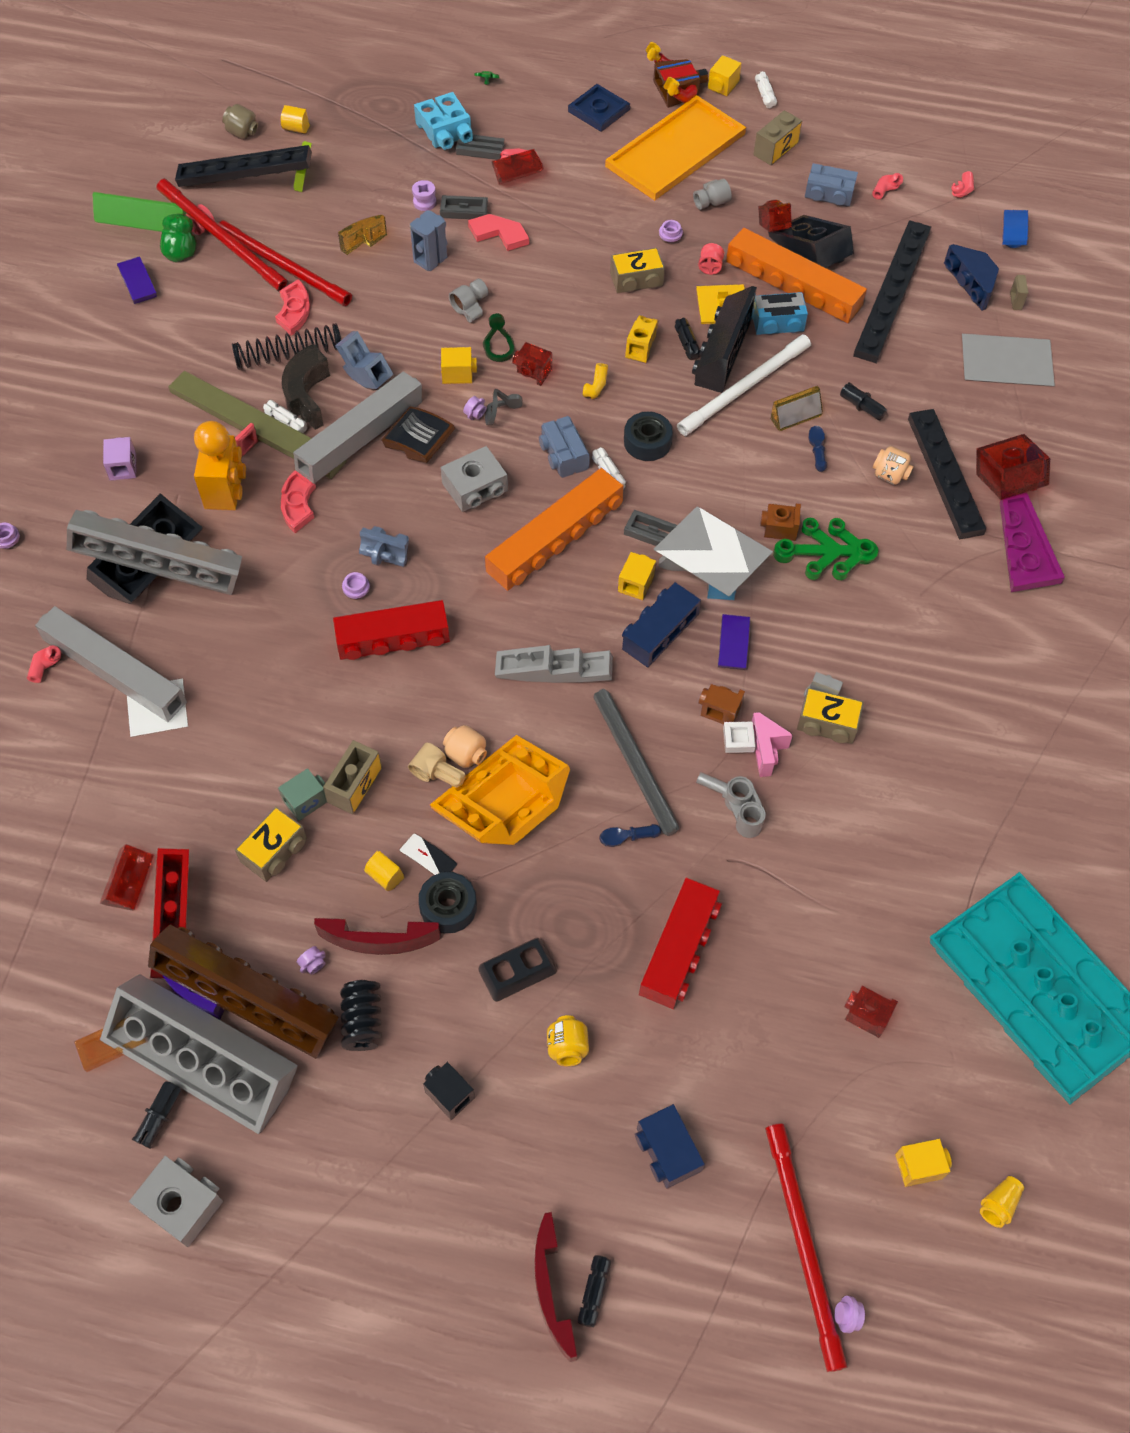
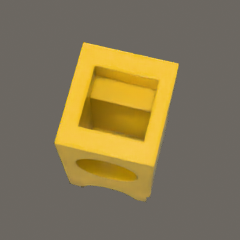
M641 315L638 316L627 337L625 358L644 363L647 362L651 345L656 337L659 320L646 318Z

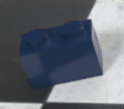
M674 1104L638 1121V1132L635 1133V1138L642 1152L648 1151L653 1161L650 1164V1168L658 1183L663 1181L666 1189L702 1172L705 1164Z

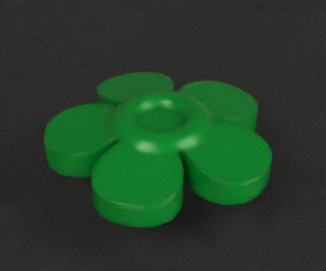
M490 71L474 73V76L485 78L484 84H489V78H499L500 76Z

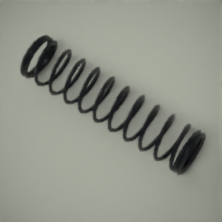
M332 324L334 339L329 327L327 325L324 326L325 343L319 328L315 327V345L312 336L307 328L304 332L305 346L300 336V333L296 330V350L294 348L289 333L286 332V352L279 335L276 334L275 343L277 356L275 354L270 338L266 336L265 342L267 358L264 353L261 342L257 338V360L253 352L252 346L248 340L246 341L247 361L245 359L240 344L238 342L232 343L231 345L237 369L242 370L239 350L246 367H250L249 348L256 365H260L258 344L260 346L265 362L269 364L270 358L268 342L275 360L279 362L278 340L286 360H289L288 339L290 341L295 357L298 358L299 350L297 335L301 342L303 351L305 355L308 357L309 351L307 333L310 338L315 354H318L317 332L321 339L323 348L327 353L328 344L326 328L330 335L334 349L337 351L335 345L341 341L338 324Z

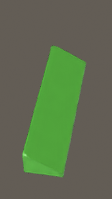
M93 192L94 220L98 223L162 232L164 229L162 222L165 217L171 214L186 215V212L175 203Z

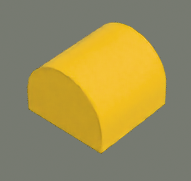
M284 105L281 113L282 129L305 134L310 127L306 109Z
M381 851L375 852L364 869L366 874L387 891L393 890L404 879V874L400 867Z

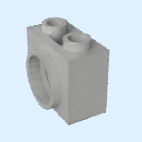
M487 446L441 466L442 484L462 512L470 508H476L481 503L491 498L499 497L508 491L507 473Z
M164 1156L129 1202L186 1247H189L223 1203V1200L216 1194L220 1188L206 1177L198 1181L190 1175L194 1169L179 1157L173 1162ZM175 1197H181L180 1207L176 1211L168 1212L167 1205L169 1201Z

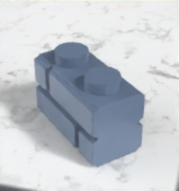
M813 163L807 182L805 198L850 207L858 172Z
M426 210L420 215V218H416L410 223L414 263L427 271H432L438 266V263L443 262L447 258L448 242L446 239L445 220L442 216Z
M566 416L557 419V421L553 420L543 423L539 443L542 450H547L549 453L548 461L551 469H557L562 478L573 475L574 472L586 471L589 468V453L571 418Z

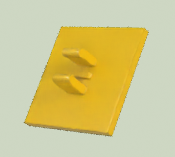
M744 284L696 286L701 324H715L714 317L717 307H722L727 296L744 290Z

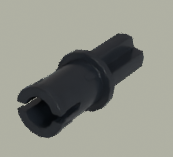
M850 382L842 388L840 396L853 403L858 411L864 410L877 420L883 419L886 415L887 409L872 399L869 392L861 391Z
M168 1081L163 1083L151 1107L145 1109L147 1114L132 1138L133 1141L139 1144L142 1143L143 1146L149 1149L152 1148V1144L164 1122L170 1120L167 1116L181 1092L179 1086Z

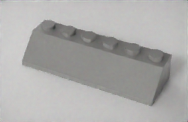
M75 510L67 526L66 550L232 595L242 556L237 555L232 550H218L200 541L193 543L183 540L176 534H161L147 526L136 527L127 524L126 521L119 518H104L90 510Z
M141 974L117 987L100 1038L102 1042L257 1134L263 1131L287 1094L298 1065Z

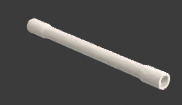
M803 334L757 369L701 409L677 424L679 432L683 436L693 432L704 421L790 359L797 357L811 346L810 339Z

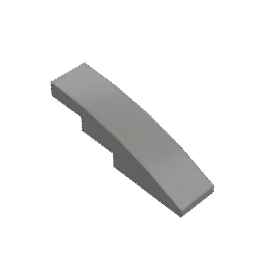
M550 645L497 651L495 676L501 679L551 683L612 680L613 656L610 650L582 653L580 648L553 651Z

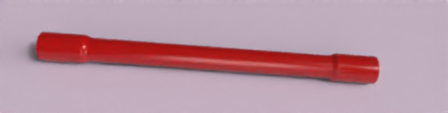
M164 178L158 182L156 189L162 195L179 206L259 273L273 288L279 292L286 287L288 281L282 275L265 264L186 198L167 179Z
M222 220L219 222L223 229L247 249L325 293L339 304L347 306L351 302L352 294L293 262L243 233L239 228L227 221Z
M771 1125L766 1127L765 1130L771 1154L776 1163L807 1284L827 1372H834L846 1369L848 1367L840 1336L836 1331L791 1159L792 1152L785 1125Z

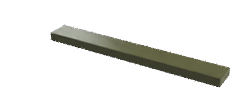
M183 371L168 386L170 393L241 431L250 423H253L259 441L293 459V452L312 439L186 371ZM347 460L343 461L325 476L332 479L346 464Z

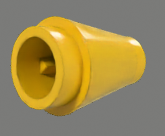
M1007 1176L1004 1181L981 1201L980 1214L983 1219L997 1228H1002L1005 1224L1011 1223L1024 1191L1023 1184L1018 1179Z

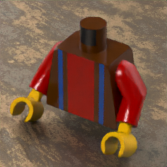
M650 42L645 49L648 60L655 62L653 82L667 108L689 102L693 97L699 95L700 84L708 82L707 70H695L690 60H670L662 53H659L661 49L654 42Z

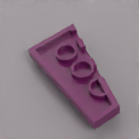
M1027 492L1003 496L1000 501V511L1011 592L1062 584L1065 576Z

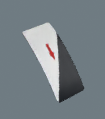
M413 834L400 849V852L421 864L434 875L441 872H452L457 866L453 859L416 834Z

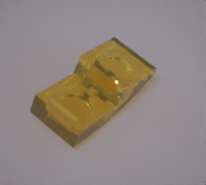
M377 215L365 218L339 231L340 250L348 255L363 243L372 247L387 236L385 216Z

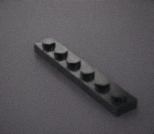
M309 145L182 163L178 164L175 181L178 187L308 169L310 167L312 151Z
M935 410L911 412L908 417L909 424L959 540L984 535L986 526Z

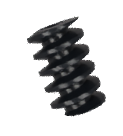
M355 980L345 983L341 989L340 995L344 999L340 1003L341 1010L344 1011L341 1015V1022L344 1024L341 1027V1034L345 1036L341 1040V1045L344 1049L368 1051L378 1047L377 1044L373 1043V1040L381 1038L382 1033L374 1031L372 1028L380 1026L381 1020L372 1018V1016L381 1013V1008L372 1006V1003L379 1002L381 996L372 993V991L380 989V983Z

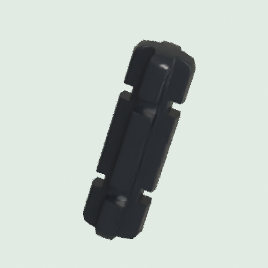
M684 317L676 319L674 327L679 334L678 336L686 351L687 358L690 360L698 359L700 357V348L696 344L697 341L692 329L689 327L688 320Z
M595 1255L590 1268L592 1274L588 1276L582 1300L584 1306L580 1308L578 1323L586 1327H595L599 1313L597 1308H600L607 1281L605 1275H608L611 1260L604 1256Z

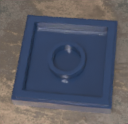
M599 84L594 85L568 105L569 113L600 132L630 110L629 102Z

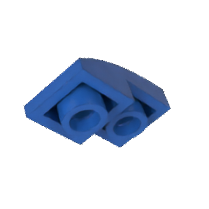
M1004 210L1002 245H1007L1010 248L1027 245L1028 210Z

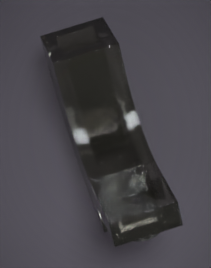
M312 344L299 351L290 359L283 371L281 384L287 410L297 417L300 415L302 420L306 423L309 422L316 430L324 426L321 409L307 393L316 383L329 377L330 371L327 358Z

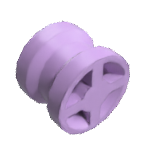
M426 180L414 183L412 186L414 207L420 211L433 209L436 205L434 184Z

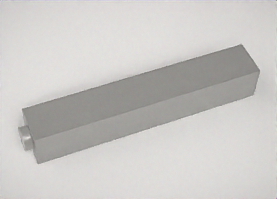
M404 371L295 450L293 452L295 470L313 484L398 421L410 406L416 407L422 403V384Z
M56 606L44 614L35 625L45 642L59 647L63 654L167 723L187 703L181 688Z

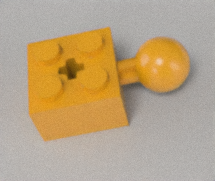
M216 421L203 422L194 433V443L199 450L194 479L204 509L236 510L237 501L242 499L241 480L246 478V465L241 462V447L237 446L235 436L229 435L227 429L221 423Z

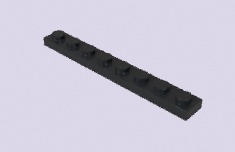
M909 220L859 338L853 357L877 364L930 234L931 226Z

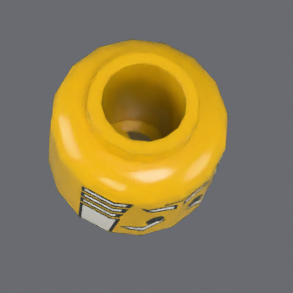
M569 1015L561 1016L557 1021L551 1023L547 1028L549 1057L561 1066L567 1067L580 1064L589 1052L587 1026Z

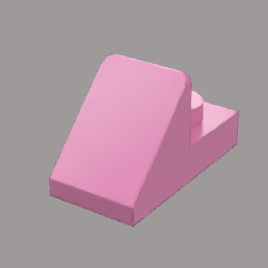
M758 712L754 713L752 718L755 755L759 776L766 777L772 775L774 765L778 764L777 750L789 748L792 734Z

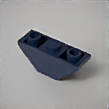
M955 244L949 245L944 261L946 268L953 274L959 285L965 289L971 300L977 304L980 310H986L999 271L998 266L985 252Z

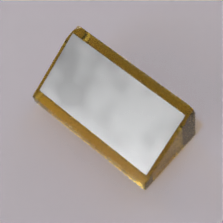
M815 386L774 401L770 419L779 431H783L822 416L820 388Z

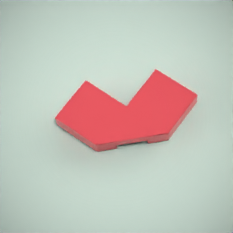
M492 214L468 220V227L477 242L499 236L507 251L529 245V237L519 222Z

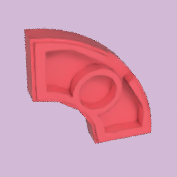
M299 279L279 291L280 297L284 301V306L275 316L276 323L291 336L304 325L310 311L307 290Z
M296 470L287 478L281 491L282 514L286 524L294 533L298 532L315 518L313 511L308 506V500L311 493L316 489L315 483L313 484Z

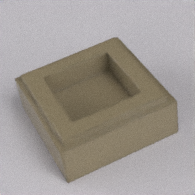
M1017 275L1010 290L1013 310H1022L1028 295L1026 276Z

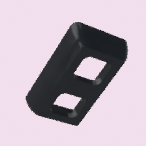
M534 938L481 963L478 968L492 999L496 1002L530 987L557 972L540 938ZM535 948L542 959V963L528 969L525 967L520 954ZM507 961L514 972V976L504 982H499L492 971V967Z

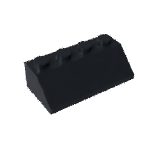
M751 286L727 296L722 307H717L714 317L716 322L715 324L711 323L708 329L707 338L709 339L707 342L703 341L699 354L701 358L700 360L696 359L693 365L692 374L695 375V386L723 393L751 324L757 287Z
M161 493L129 524L136 527L147 526L154 529L155 532L165 535L176 534L183 540L190 542L203 529L201 525ZM96 558L87 567L86 580L108 597L132 604L159 575Z

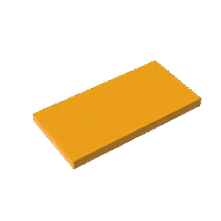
M696 95L689 102L683 104L605 160V167L655 201L743 137L746 133V127Z

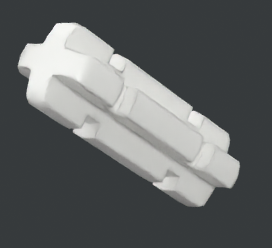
M762 71L755 76V81L758 84L757 86L761 97H763L764 104L767 108L771 109L772 106H776L777 100L769 83L768 76Z
M269 400L264 404L265 414L274 417L276 420L301 433L307 430V423L299 417L296 419L297 416L279 406L275 401Z
M600 447L592 452V459L599 465L598 468L602 467L620 482L624 489L626 481L619 474L620 472L611 458L607 457L608 454L605 449Z

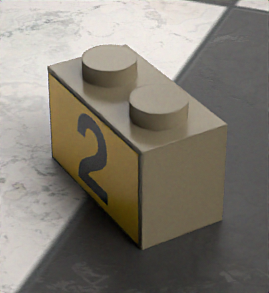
M784 110L756 133L753 155L769 165L775 163L799 142L802 120Z
M658 248L611 255L610 274L617 293L663 286L665 268Z
M807 688L797 730L803 731L810 736L819 735L830 738L838 743L853 744L864 701Z
M353 740L323 786L327 803L353 815L382 769L379 752Z
M275 807L235 849V852L243 865L267 882L272 876H276L282 871L285 862L292 854H297L303 848L307 838L302 825L278 807Z

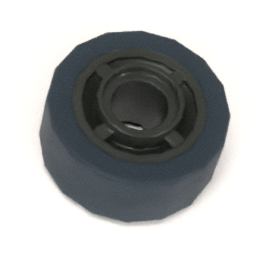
M651 411L634 414L627 420L624 427V447L631 456L642 461H655L663 458L669 452L672 445V425L667 418L659 413Z
M441 872L431 876L423 884L419 892L420 914L424 922L439 923L440 933H456L465 929L473 921L477 911L476 892L472 883L463 875L455 872ZM445 899L455 901L451 906L441 905V902Z

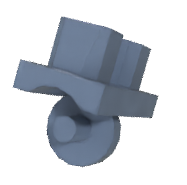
M376 526L371 530L362 528L360 531L361 544L359 554L372 557V564L377 566L382 561L402 567L405 566L409 544L408 536L399 533L393 537L387 535L383 528Z

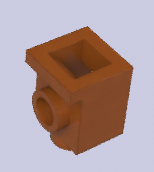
M796 503L795 506L768 504L767 511L762 510L760 526L765 527L764 537L796 541L800 525L801 504Z
M711 684L709 689H703L698 704L702 705L700 716L723 725L724 722H735L743 703L745 691L740 689L737 694L727 687Z

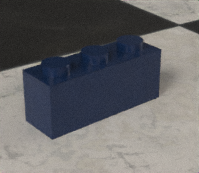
M676 582L669 589H663L658 595L656 602L651 607H645L639 619L634 624L631 623L625 628L622 633V650L648 668L699 615L701 599Z

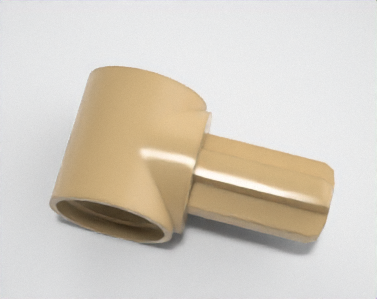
M425 743L408 765L410 772L425 782H428L430 779L436 780L439 778L454 787H459L463 784L466 777L463 771L446 763L445 754L431 743Z

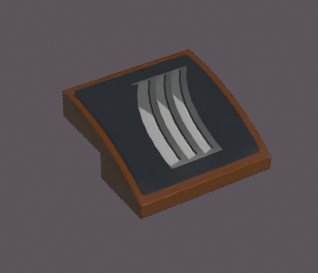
M410 406L381 440L385 448L404 451L408 459L428 463L456 428L454 424L434 413Z

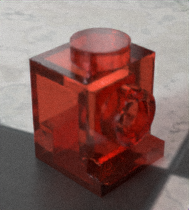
M769 200L764 205L758 206L759 225L769 232L792 227L791 203L783 204L780 200Z
M525 342L522 348L515 352L512 364L517 366V373L537 380V385L541 386L552 370V352Z
M861 986L858 993L852 990L844 1006L849 1010L845 1020L879 1038L885 1030L898 1001L894 999L889 1000ZM865 1004L868 1005V1006H870L871 1008H873V1009H875V1010H869V1009H867L866 1006H865Z

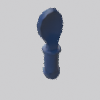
M813 426L809 430L808 439L809 443L814 446L812 451L815 456V468L819 472H823L827 468L824 453L825 447L822 446L825 442V434L820 426Z
M656 824L636 828L630 827L629 830L613 827L605 829L600 834L599 840L605 846L616 847L620 846L628 838H631L632 841L649 837L656 838L661 834L662 830Z

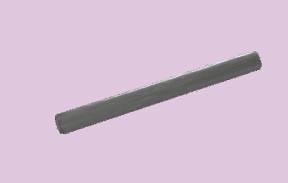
M600 689L594 694L593 698L663 834L671 836L679 831V825L610 693L605 689Z

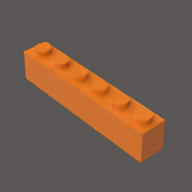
M744 227L728 244L727 263L787 293L802 292L805 302L846 323H849L863 306L867 288Z
M601 467L485 556L486 572L507 591L515 585H520L531 572L542 568L549 558L560 554L567 544L579 539L585 530L592 525H597L611 510L614 511L619 508L623 502V485Z

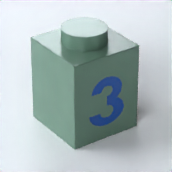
M308 768L278 787L282 801L298 821L327 803L323 789L325 785L324 780L319 775L314 777Z

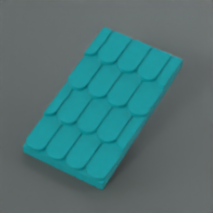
M1020 872L930 936V944L935 948L936 953L964 982V986L1001 1024L1005 1033L1034 1063V1067L1069 1105L1124 1063L1127 1058H1130V992Z

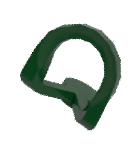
M496 313L489 317L488 321L491 330L483 341V348L490 360L503 362L513 357L515 347L513 338L503 328L505 325L504 316ZM497 330L507 339L510 348L503 355H496L490 350V340Z

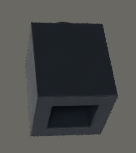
M448 1061L442 1067L439 1065L434 1067L425 1077L426 1081L423 1083L425 1093L450 1120L475 1099L474 1089Z

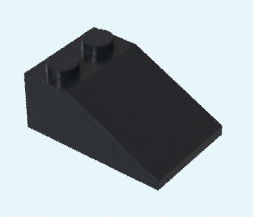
M802 215L768 232L769 237L778 245L826 269L833 264L843 262L845 258L854 254L851 226Z

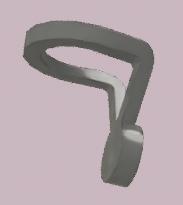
M494 389L493 402L489 403L486 408V425H493L497 407L505 405L512 409L521 407L523 404L522 396L518 394L507 396L500 390Z

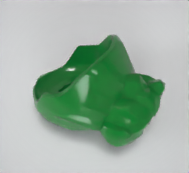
M171 214L165 217L162 222L164 229L162 230L160 240L162 254L173 262H180L193 256L196 250V239L191 232L193 229L192 219L182 214Z

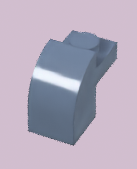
M352 331L335 345L346 363L343 369L361 386L377 389L393 375L382 353H370L358 331Z

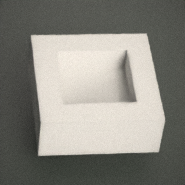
M724 722L725 753L754 752L753 722Z

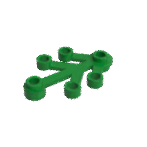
M806 518L802 524V532L814 538L821 545L793 544L789 539H782L775 544L773 551L775 560L780 563L791 562L794 555L823 556L817 562L811 561L807 564L805 575L811 580L819 579L821 573L840 556L850 557L845 562L834 564L832 576L837 580L846 579L848 573L858 564H869L878 555V547L873 541L855 537L845 529V522L840 518L830 520L828 532L833 536H838L848 545L838 544L818 528L819 523L816 519ZM810 569H816L818 572H812ZM837 569L843 570L844 573L838 572Z

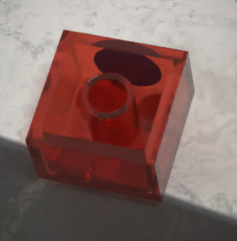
M1021 434L976 448V475L1000 500L1048 486L1051 458L1025 434Z

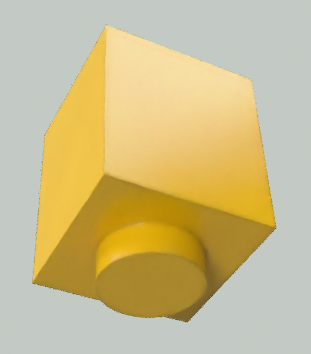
M722 55L710 69L708 89L728 96L739 82L742 63Z
M471 347L441 348L442 384L472 383V373H477V358H472Z
M630 552L619 575L618 592L643 601L655 575L656 560L650 559L646 555Z
M940 1139L902 1146L895 1154L905 1187L942 1180L950 1173L949 1168L952 1166L949 1151L947 1148L942 1147Z

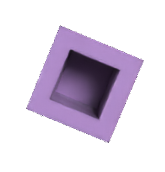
M130 437L104 439L103 465L109 480L136 478V452Z

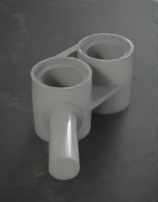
M701 772L696 783L723 794L722 797L725 798V805L735 816L738 833L746 838H754L759 835L766 813L753 783L742 776L735 777L728 781V783H725ZM740 792L744 794L745 797H737L733 793ZM752 817L757 822L751 823L746 821L744 818Z

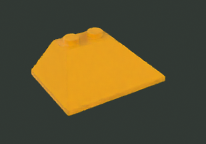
M515 735L469 772L461 786L449 788L433 801L430 807L480 843L515 845L558 809L570 768L566 763L520 736Z

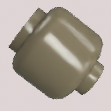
M235 104L232 107L228 106L225 110L222 122L225 124L226 131L240 139H246L249 135L253 136L258 128V123L255 122V113L246 107Z

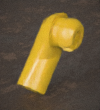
M596 363L593 385L589 383L584 384L582 394L584 397H591V399L598 397L606 385L607 364Z

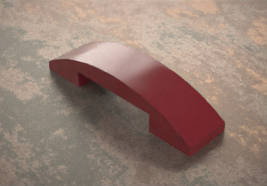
M314 919V925L320 937L343 949L364 954L390 955L411 952L440 940L441 935L439 923L408 921L407 933L349 931L346 919Z
M552 1212L544 1214L540 1224L535 1247L536 1291L542 1316L551 1337L569 1362L577 1361V1353L571 1319L556 1321L545 1255L558 1253Z

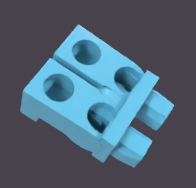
M454 92L435 97V102L433 99L414 104L416 124L419 128L424 129L434 148L441 146L446 150L452 148L454 142L459 139L464 143L473 140L470 116L466 113ZM450 101L451 105H444L443 102ZM430 107L431 112H424L422 110Z

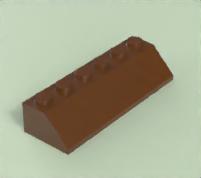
M169 925L150 944L149 968L315 1059L318 1057L339 1017L334 1015V1011L327 1005L321 1003L318 1005L307 1000L306 995L295 988H290L289 990L278 984L279 981L274 976L268 973L260 974L252 970L250 964L245 960L237 957L232 959L223 954V950L219 946L211 942L206 944L195 938V935L190 930L184 927L176 928Z

